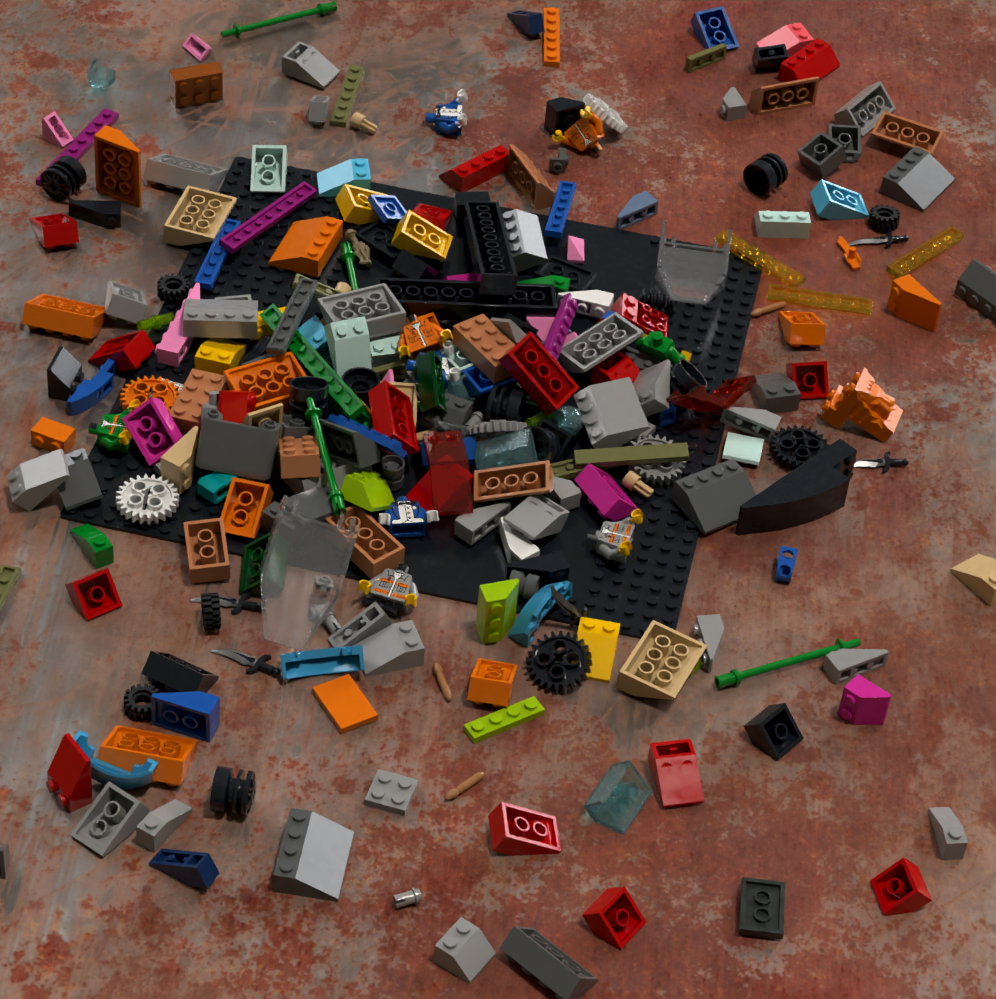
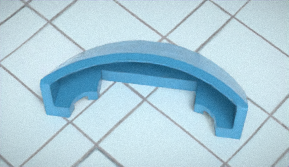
M569 581L552 583L538 590L519 613L508 637L529 647L533 642V637L530 635L534 630L537 631L539 629V622L556 603L551 594L550 585H553L557 592L568 601L572 597L573 583Z
M362 645L280 654L283 679L365 670Z
M78 731L73 737L90 759L91 778L104 785L109 781L120 789H133L147 785L153 780L158 761L148 758L143 765L135 764L132 772L94 758L95 747L90 746L87 741L89 734Z

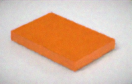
M350 674L312 687L313 694L341 734L378 720V714Z

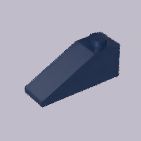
M524 10L507 13V17L523 34L535 37L539 36V33L545 32L542 13Z
M160 849L149 862L151 867L193 887L208 888L220 874L209 853Z

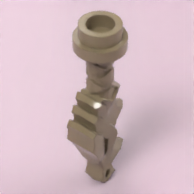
M348 229L345 232V239L353 244L354 254L360 259L358 264L371 267L370 248L362 241H358L355 230Z

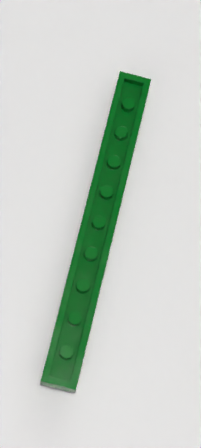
M274 303L260 314L261 318L273 331H275L283 315ZM296 330L288 348L314 377H320L329 382V394L352 420L355 419L367 407L302 334Z

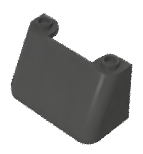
M206 409L201 426L195 465L205 470L256 480H268L272 476L277 460L281 424L267 420L260 427L225 421L223 420L222 413L218 410Z

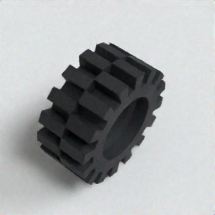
M875 205V207L873 206L870 209L869 226H872L873 229L876 228L877 231H894L899 226L900 211L893 206L889 207V205Z
M171 273V276L166 274L165 277L162 276L158 279L157 294L161 302L164 301L165 304L170 302V305L176 303L178 305L179 302L182 303L184 299H187L190 290L188 278L185 279V276L180 277V274L174 276V273Z
M218 592L201 594L204 630L221 629Z
M137 684V688L133 685L131 690H126V694H124V710L130 720L134 717L135 722L138 719H141V723H145L144 719H147L148 722L152 721L151 696L153 693H159L155 686L151 685L149 688L148 684H144V687H141V684ZM139 701H147V702H150V703L147 704V705H138V704H136V703L139 702Z

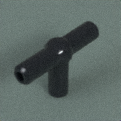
M367 597L362 599V604L368 607L375 602V600ZM376 601L385 613L398 616V608L386 605L383 601Z

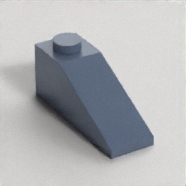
M647 191L632 196L617 216L616 229H625L657 215L659 201Z

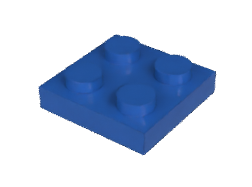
M370 195L367 199L372 209L375 210L380 220L385 224H398L407 213L395 195Z

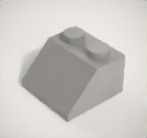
M460 917L436 943L433 962L468 984H471L496 956V952L480 928Z

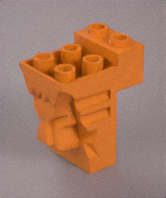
M864 367L860 373L856 372L853 375L851 383L847 382L844 387L839 385L835 390H830L826 396L828 400L825 401L821 408L823 412L820 418L837 429L849 419L885 443L894 433L903 410L895 404V398L885 394L883 389L874 383V378Z

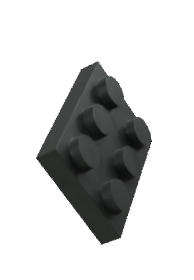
M742 877L738 934L783 939L785 882Z

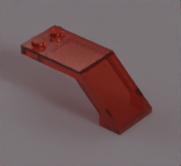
M755 375L729 379L711 395L707 394L704 385H701L693 393L681 395L679 390H675L666 398V401L699 413L727 409L744 393L750 391L757 380Z
M449 430L447 432L431 431L423 433V443L430 470L433 510H437L438 515L473 513L469 463L461 431Z

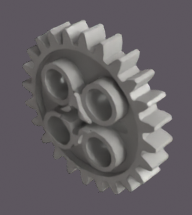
M506 420L478 422L474 425L466 426V436L487 439L515 437L520 430L527 427V423Z
M649 434L648 438L644 435L641 436V439L636 437L635 441L630 442V446L671 444L673 440L667 442L665 436L659 439V435L653 438ZM686 461L629 465L628 470H633V472L644 478L645 483L652 481V485H655V482H658L662 486L663 482L669 485L670 480L675 482L677 478L680 479L681 474L684 472Z

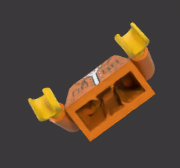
M586 106L585 111L583 109L580 111L582 118L564 132L565 135H562L561 130H556L555 134L559 136L552 135V140L554 142L561 141L582 152L591 149L596 155L603 150L598 143L604 137L603 123L596 114L591 112L590 106Z
M415 314L410 315L406 318L408 325L403 327V333L399 337V357L401 359L403 355H408L410 360H415L419 353H427L437 349L441 350L443 349L442 340L443 343H447L446 339H453L452 333L449 329L444 330L435 323H430L428 319L418 321Z

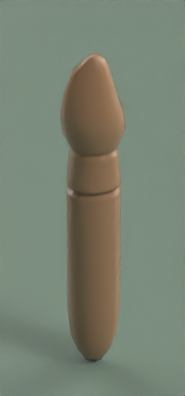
M781 301L757 308L750 315L758 317L762 314L781 309L787 303Z
M435 662L433 664L434 674L437 677L445 699L450 701L452 694L443 674V669L440 664Z
M484 772L474 774L456 788L448 791L446 800L457 798L459 794L475 785L484 777Z

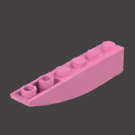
M196 282L193 289L189 290L187 299H200V283ZM185 299L182 302L181 309L177 310L174 321L170 322L168 331L164 332L162 341L156 345L155 354H157V362L179 367L193 342L194 337H183Z

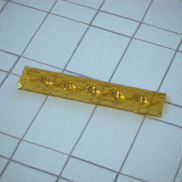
M951 225L887 265L886 272L896 278L905 276L964 239L965 233Z
M724 229L715 235L714 241L793 290L805 283V276L731 231Z
M770 283L768 286L767 300L775 302L784 301L790 304L859 313L862 315H871L873 299Z

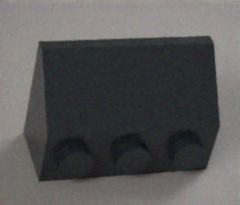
M150 651L141 673L148 677V681L159 684V682L165 684L164 688L172 692L177 690L180 692L201 691L207 693L219 678V676L170 653Z

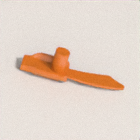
M839 236L837 244L844 251V258L852 270H860L862 260L858 252H856V248L850 247L846 240Z

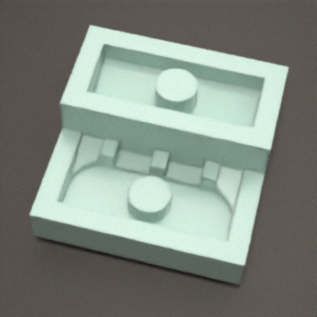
M728 432L722 458L759 465L764 439Z

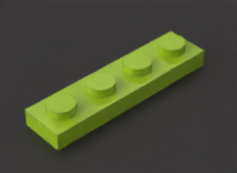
M532 696L464 724L463 731L475 744L543 716L545 709L536 697Z

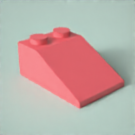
M801 23L785 25L758 41L756 46L758 48L785 44L790 57L814 41V39Z

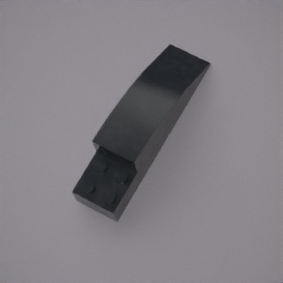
M838 439L742 504L739 510L735 534L739 536L780 531L815 521L844 507L849 482L853 476V467L856 463L857 450L842 439Z

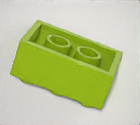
M362 471L361 473L354 472L353 474L345 475L340 489L344 495V500L370 512L390 509V503L395 502L386 479L380 477V473Z
M518 578L479 585L476 629L482 644L502 641L513 626L519 588Z

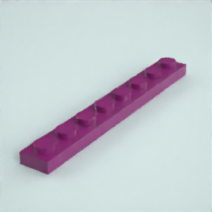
M104 108L49 166L64 155L71 156L79 161L94 145V135L105 125L111 127L119 119V113ZM40 174L36 178V185L42 186L40 182Z
M303 181L221 238L218 245L233 254L316 196L317 189Z
M571 293L563 296L544 347L556 361L578 309V303L576 299H573Z

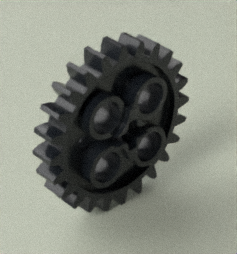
M794 425V428L787 426L786 430L781 427L780 432L775 431V435L771 436L769 452L772 453V458H776V463L781 462V467L787 465L789 470L792 467L796 469L830 445L827 444V439H823V434L817 435V430L812 432L811 427L806 430L803 425L801 428H797Z
M552 631L551 637L544 634L543 641L537 639L538 646L531 645L533 651H528L529 658L526 659L528 665L526 667L527 671L530 672V679H534L535 685L540 684L541 690L547 686L548 693L553 688L557 694L560 689L567 693V687L575 690L574 684L581 686V679L587 680L586 673H591L589 666H592V655L589 652V646L585 645L584 639L579 640L577 634L571 638L570 632L563 636L562 631H560L559 635L556 636ZM558 648H564L562 651H556ZM544 660H548V661H549V662H547V663H545V664H542V663H541V662L544 661ZM571 661H578L575 664H570ZM557 673H562L559 677L554 676Z

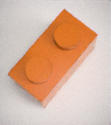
M41 417L31 429V444L51 452L62 449L66 455L76 443L75 428L45 417Z

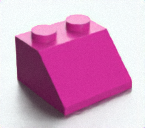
M857 674L843 689L838 715L853 725H883L892 695Z

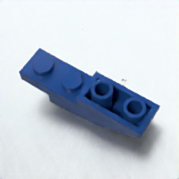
M108 359L104 365L100 366L99 372L96 376L92 377L91 381L84 379L76 387L74 394L68 398L66 403L69 416H74L90 409L112 391L115 376L114 360Z

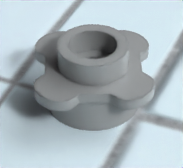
M321 575L314 578L317 590L330 592L331 588H334V581L330 577Z

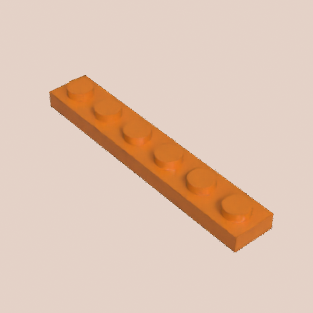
M544 8V67H560L559 8Z

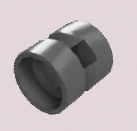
M386 455L380 462V477L386 479L390 491L401 489L404 484V459L396 455Z
M512 570L509 580L519 579L518 596L522 595L523 599L530 600L539 589L540 576L532 574L525 576L524 572Z

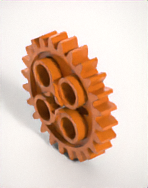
M154 375L150 379L144 376L142 380L137 377L136 382L130 380V384H125V388L121 389L120 406H122V411H125L127 408H130L129 404L134 399H138L143 404L149 399L150 389H152V398L161 399L168 412H170L180 391H178V386H174V382L168 383V379L162 381L161 376L158 379H155Z

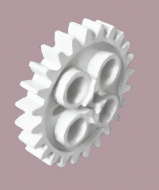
M590 93L584 96L582 100L585 105L590 106L591 112L601 118L602 122L608 127L623 134L628 126L612 107L609 108V105L603 100L596 98Z
M147 474L144 475V478L137 475L136 480L130 478V483L124 481L123 486H119V491H116L117 510H120V515H125V519L132 517L133 523L140 520V524L147 521L148 525H150L153 520L156 524L158 519L166 521L165 516L172 517V512L176 513V508L179 507L178 489L174 488V483L169 484V479L163 481L162 476L155 479V475H152L151 478H148Z

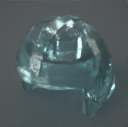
M95 59L90 64L91 67L87 71V79L91 87L103 90L115 82L116 72L102 66L98 59Z
M460 373V378L457 382L449 381L445 388L446 393L475 403L474 400L478 396L470 398L462 382L463 378L468 375L467 373L463 375Z
M562 406L553 412V417L559 427L574 436L581 431L583 417L577 408Z

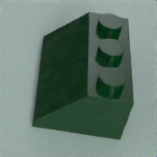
M429 351L416 357V364H414V373L418 377V382L415 383L420 397V400H417V406L424 416L429 412H434L436 415L447 413L442 359L434 351Z
M271 531L244 546L239 586L240 595L250 592L251 596L272 597L284 590L289 548L287 540Z

